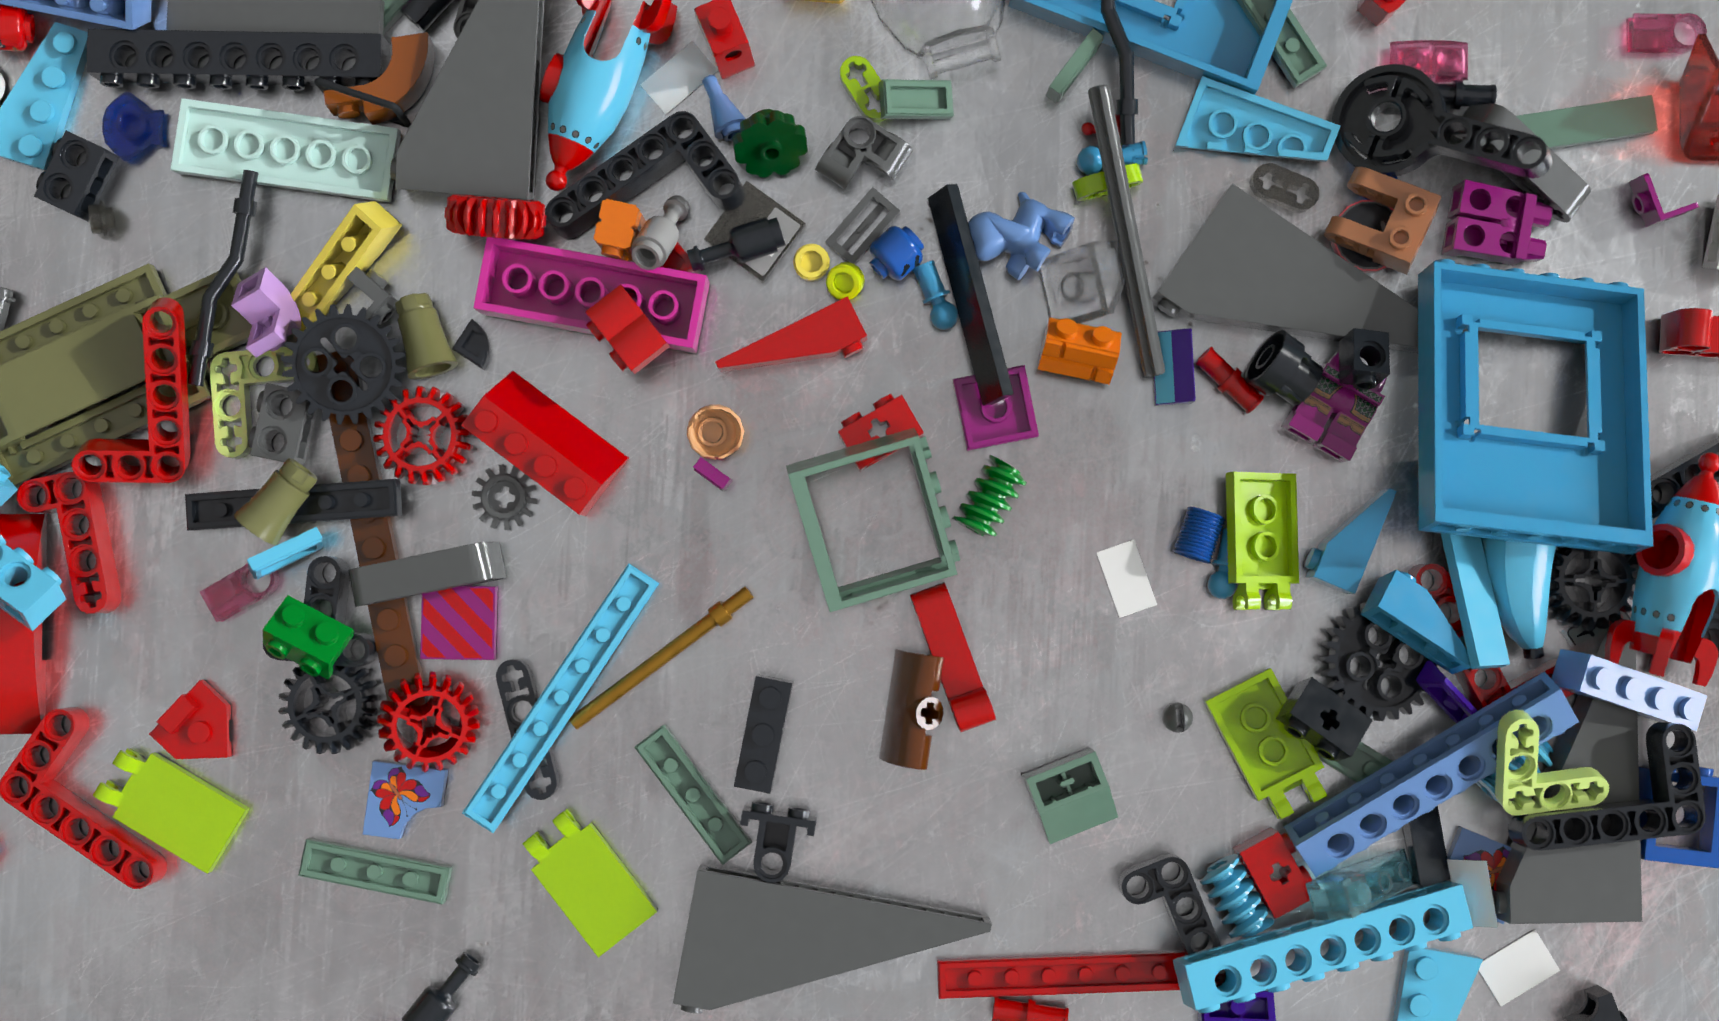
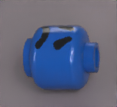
M891 226L870 245V253L873 260L869 264L882 279L889 276L894 280L900 281L921 264L923 260L921 250L924 249V245L907 226H904L902 229L897 226Z

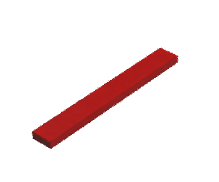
M1184 951L937 959L938 998L1180 990L1173 959L1186 956V953ZM1219 973L1215 976V985L1219 984L1218 976L1221 975Z

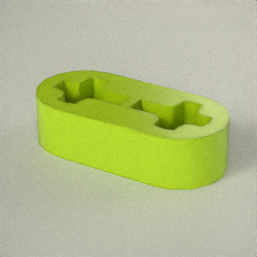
M861 56L847 58L840 68V80L843 87L862 116L869 118L874 123L884 121L885 119H881V112L878 113L876 109H867L869 98L866 93L871 92L876 100H880L879 82L881 79L866 58ZM854 66L856 70H861L862 68L865 70L863 72L865 86L861 87L855 78L848 79L851 67Z
M1139 164L1125 165L1129 188L1142 184L1143 178ZM1104 171L1079 178L1072 182L1077 201H1085L1108 195Z

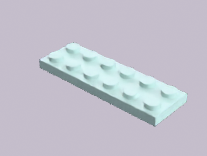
M181 98L170 170L179 174L237 182L242 181L243 170L258 172V185L391 203L394 180L391 179L390 167L392 159L396 158L401 131L394 127Z

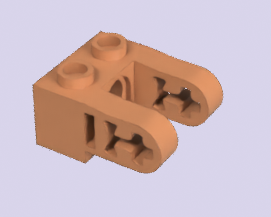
M1355 167L1347 187L1362 197L1394 210L1383 232L1344 217L1332 216L1324 236L1337 245L1372 258L1375 263L1407 275L1438 210L1442 196L1369 168Z

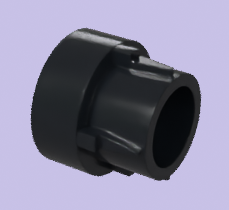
M1280 330L1271 335L1257 350L1247 367L1245 381L1266 396L1276 393L1293 406H1296L1311 395L1317 387L1324 370L1321 365L1312 360V356L1305 352L1303 343L1286 331Z

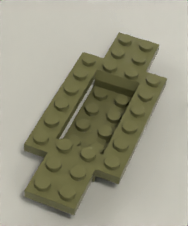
M148 263L0 331V464L10 472L11 476L8 479L16 488L20 487L25 481L39 478L72 463L82 444L89 439H124L148 428L146 385L29 439L25 438L30 433L145 381L142 320L153 301L158 298H172L179 302L183 308L189 408L212 398L206 379L204 380L203 387L188 384L193 355L189 354L191 340L196 339L203 294L218 271L167 295L155 266ZM237 272L217 302L211 343H214L212 358L246 343L252 325L231 306L237 285L241 282ZM162 311L154 313L155 319L160 324H173L169 314ZM156 349L160 359L164 361L175 360L174 355L168 349ZM165 384L158 386L159 391L164 396H176V392L171 386Z

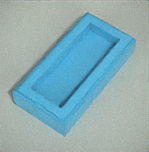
M315 527L247 559L248 568L253 578L258 580L321 550L323 538L318 528Z

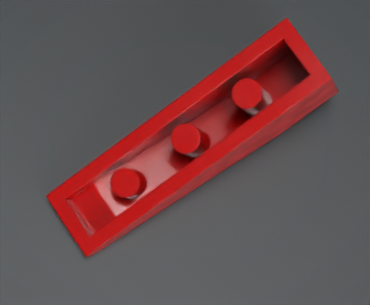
M847 296L715 361L720 372L829 358L841 353L846 358L864 349L862 343L867 341V334Z

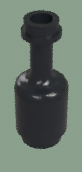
M766 216L733 227L729 231L730 237L726 242L701 250L696 245L693 246V249L687 250V254L693 271L700 269L703 271L705 270V264L733 255L737 257L739 262L745 263L778 252L777 248L786 246L777 217L768 220Z
M463 952L460 957L458 956L455 959L458 966L440 988L426 987L404 1014L402 1021H447L456 1008L455 1003L452 1001V996L469 974L477 975V970L481 967V963L469 953Z

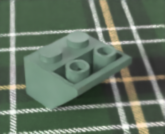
M1091 748L1022 775L1049 844L1118 818L1110 786L1096 751Z

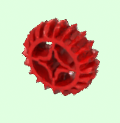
M462 194L451 195L447 198L444 216L446 228L453 233L469 236L529 240L538 239L544 235V226H546L547 219L545 205L540 201Z
M417 386L415 398L410 390L404 389L402 390L403 402L398 398L395 400L389 399L394 409L392 411L386 409L384 412L380 410V413L386 416L387 419L385 423L381 421H375L374 423L375 427L383 429V435L373 436L374 442L384 443V446L376 451L377 456H389L383 464L384 468L390 470L396 467L394 477L402 479L407 474V481L410 484H416L420 477L423 485H431L432 474L438 482L442 483L446 477L444 469L450 474L456 475L458 470L453 464L456 460L462 464H466L468 461L466 457L460 455L461 450L472 451L473 449L472 444L464 442V437L474 435L461 426L468 415L458 416L462 412L464 405L460 402L451 405L453 395L448 392L440 398V389L432 387L427 395L425 387ZM421 407H436L442 413L437 418L432 416L426 421H421L411 411ZM402 422L406 427L407 434L400 443L401 448H399L397 433ZM449 423L451 439L446 452H444L445 449L441 444V435L447 429L446 424ZM417 426L430 431V434H428L430 436L428 441L430 445L417 440L418 437H421L418 436L420 430ZM425 450L428 454L433 455L437 461L428 465L416 466L407 461L406 458L410 454L416 455L418 452Z
M432 671L429 673V681L422 682L421 674L416 673L414 674L415 684L410 685L408 680L403 678L400 680V686L403 691L400 692L397 689L390 688L388 695L393 701L383 700L381 702L380 708L386 713L377 716V723L384 726L378 730V736L381 739H388L384 743V750L386 752L396 749L393 755L394 761L399 762L407 757L406 767L408 769H412L416 762H421V770L427 772L429 763L435 762L436 769L441 771L443 769L442 760L447 758L449 763L455 765L457 763L456 751L462 755H467L469 752L464 742H476V734L471 730L479 729L480 722L472 717L479 714V709L477 705H469L474 700L471 692L461 694L464 690L462 682L459 681L450 687V675L446 674L440 683L437 682L436 672ZM431 696L429 701L422 706L410 704L406 707V705L417 698ZM444 700L453 704L459 712L460 721L458 726L452 724L449 718L442 715ZM434 713L436 724L433 726L431 723V727H425L423 732L422 719L425 718L427 721L426 717L432 716ZM398 718L406 720V724L416 730L413 744L400 733L397 727ZM434 738L448 739L442 744L427 747L428 743Z

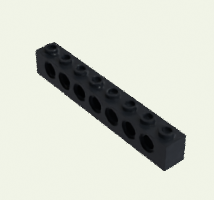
M88 29L86 72L99 80L101 85L113 88L123 87V82L136 83V85L144 88H159L160 83H173V86L183 89L196 88V84H209L210 87L216 89H231L232 84H246L247 88L254 90H266L269 88V85H282L284 89L300 91L305 89V85L316 86L314 83L316 78L342 86H359L376 80L387 69L390 63V43L382 34ZM136 53L134 63L126 67L125 62L128 56ZM168 54H172L171 63L166 67H162L163 58ZM209 54L208 63L204 67L198 68L199 59ZM246 55L245 63L241 67L234 69L236 58ZM276 56H282L283 59L280 66L270 69L271 60ZM319 56L317 66L306 70L307 61L311 57ZM356 57V62L351 69L342 70V64L345 59Z

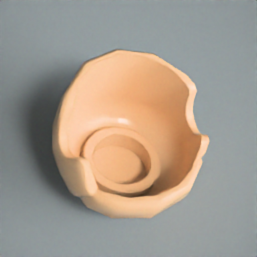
M710 404L699 409L689 419L687 438L691 448L701 457L722 460L741 447L744 429L740 417L731 408L720 404Z

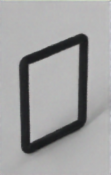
M321 78L314 80L315 85L323 94L325 90L331 89L391 109L398 117L389 120V122L404 127L411 125V121L396 103Z

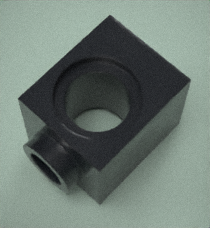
M1353 328L1339 342L1340 384L1353 385L1355 389L1369 390L1375 388L1390 375L1389 332ZM1360 357L1363 358L1368 365L1364 364L1361 361Z

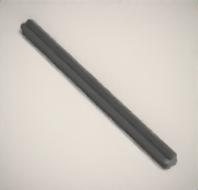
M1098 85L1090 88L1088 95L1143 374L1145 377H1153L1165 373V366L1111 91L1108 85Z

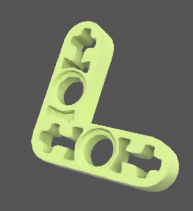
M280 347L273 352L269 350L257 358L248 350L224 352L213 358L210 363L214 439L216 449L221 455L240 459L251 452L248 444L249 435L253 428L250 385L295 382L294 377L282 376L284 370L287 371L292 369V367H284L281 355H292L293 351L291 349ZM313 351L307 357L310 360L308 367L314 372H319L317 354ZM262 357H271L275 364L273 372L269 376H260L256 369L258 361ZM228 361L230 364L237 366V371L231 372L230 379L231 384L239 385V390H222V385L229 386L228 375L221 373V369L227 367ZM229 396L238 397L241 403L239 412L233 416H228L223 411V402ZM225 421L232 423L242 421L241 427L234 425L235 436L242 438V444L236 445L235 452L232 447H228L226 444L227 440L233 438V428L229 426L224 427Z
M1513 710L1503 715L1498 724L1495 796L1507 813L1519 816L1588 807L1601 803L1607 797L1609 783L1592 767L1537 773L1538 725L1523 710ZM1518 731V739L1512 732ZM1525 756V763L1522 767L1516 770L1508 769L1509 763L1513 758ZM1554 784L1561 786L1557 795L1551 798H1544V792L1549 786Z

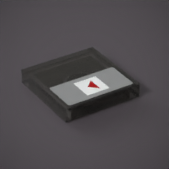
M746 181L743 185L745 191L743 203L737 209L724 211L706 235L704 241L714 246L728 241L730 237L729 231L733 227L766 216L768 220L777 217L786 246L777 248L778 252L745 263L739 262L737 257L733 255L727 257L761 283H764L805 228L806 223Z

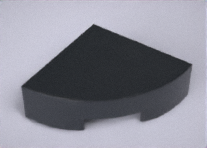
M471 319L452 347V350L485 370L490 358L489 339L484 329Z

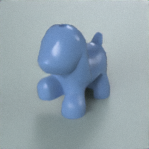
M1024 192L1018 193L1020 206L1013 220H1007L994 212L986 211L976 214L968 222L978 260L989 261L1003 252L1010 254L1011 257L1006 268L1008 273L1017 280L1024 276L1029 267L1038 272L1042 263L1050 254L1051 249L1039 243L1041 232L1049 238L1052 244L1062 247L1072 231L1075 217L1066 212L1050 209L1043 203L1030 199Z

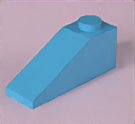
M1391 488L1380 490L1322 540L1317 548L1313 547L1305 562V567L1308 568L1306 578L1345 594H1355L1397 491Z
M1397 569L1378 578L1361 615L1451 674L1471 668L1467 649L1427 589L1419 585L1412 575Z

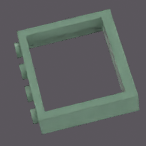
M915 428L786 465L829 612L958 574L954 562L960 561L959 551L955 540L948 541L945 528L951 527L946 506H938L935 495L942 492L936 471L929 473L925 460L932 458L926 436L919 438ZM908 446L939 557L838 587L805 477Z

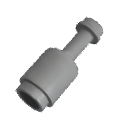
M679 195L670 197L663 205L664 215L653 216L645 222L631 246V256L637 266L645 270H654L665 263L679 239V231L675 224L677 221L684 220L688 215L689 204L685 198Z

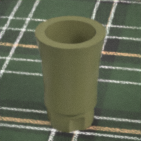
M410 294L395 302L396 311L399 316L397 322L406 356L408 378L414 380L427 379L455 369L458 366V362L448 344L437 310L433 308L429 294Z
M288 458L279 471L275 470L257 493L233 515L251 533L265 542L277 546L294 515L310 495L308 491L318 480L317 476L296 460Z

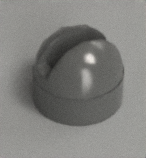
M1171 703L1163 710L1162 721L1170 731L1181 733L1188 730L1192 725L1193 714L1188 706L1182 703ZM1176 709L1182 710V727H1177Z

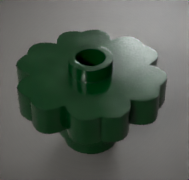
M763 109L752 114L749 118L740 122V132L732 137L736 162L745 164L747 173L757 174L763 178L769 177L773 172L779 175L789 173L800 165L799 156L806 154L808 151L805 128L802 125L795 124V118L792 114L783 113L778 110Z

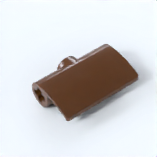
M895 650L879 759L901 767L927 770L932 735L926 734V730H933L938 727L943 718L942 703L937 698L931 696L932 691H939L943 657Z

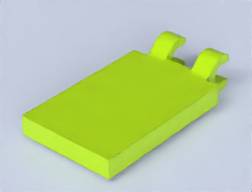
M1226 473L1228 584H1238L1237 590L1233 595L1234 610L1260 609L1261 597L1259 589L1267 590L1264 596L1265 610L1291 609L1292 596L1290 584H1299L1296 474Z
M1269 668L1208 699L1204 703L1256 801L1267 797L1277 819H1283L1294 813L1284 793L1302 785L1310 802L1313 801V803L1326 797L1327 794L1315 772L1324 768V765L1313 745L1305 739H1299L1289 734L1284 728L1285 725L1276 719L1288 698L1274 672Z
M129 748L125 752L120 750L112 764L132 773L124 788L111 780H107L106 784L100 782L93 796L104 803L118 807L112 816L114 819L206 874L212 872L250 808L157 752L151 753L148 759H145Z
M566 809L552 820L557 829L565 835L562 839L550 847L544 837L537 831L522 844L539 862L531 871L599 958L657 913L658 908L592 822L582 829L572 813Z

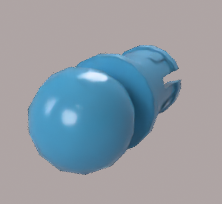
M1140 141L1134 145H1121L1125 165L1135 163L1147 165L1148 158L1144 156L1147 155L1145 141ZM1088 146L1079 152L1077 165L1083 173L1092 175L1099 173L1103 169L1099 148Z
M934 260L915 267L913 273L925 298L922 302L923 304L930 302L932 304L930 312L932 324L940 330L952 328L958 320V311L954 304L946 301L944 296L950 294L949 289L945 290Z
M1223 528L1217 560L1212 561V564L1219 566V568L1208 580L1209 592L1218 599L1231 597L1237 589V584H1228L1227 528Z

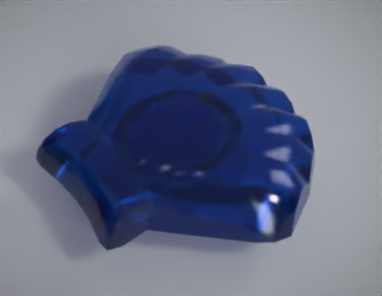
M124 92L114 99L105 110L102 120V132L105 143L124 161L133 159L150 145H163L162 125L164 110L153 111L133 93Z

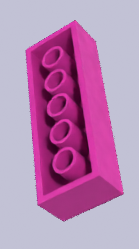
M487 237L473 308L482 315L592 334L586 326L591 319L585 311L621 284L668 343L669 349L697 354L710 281L707 275L664 267L645 270L631 261L510 239Z

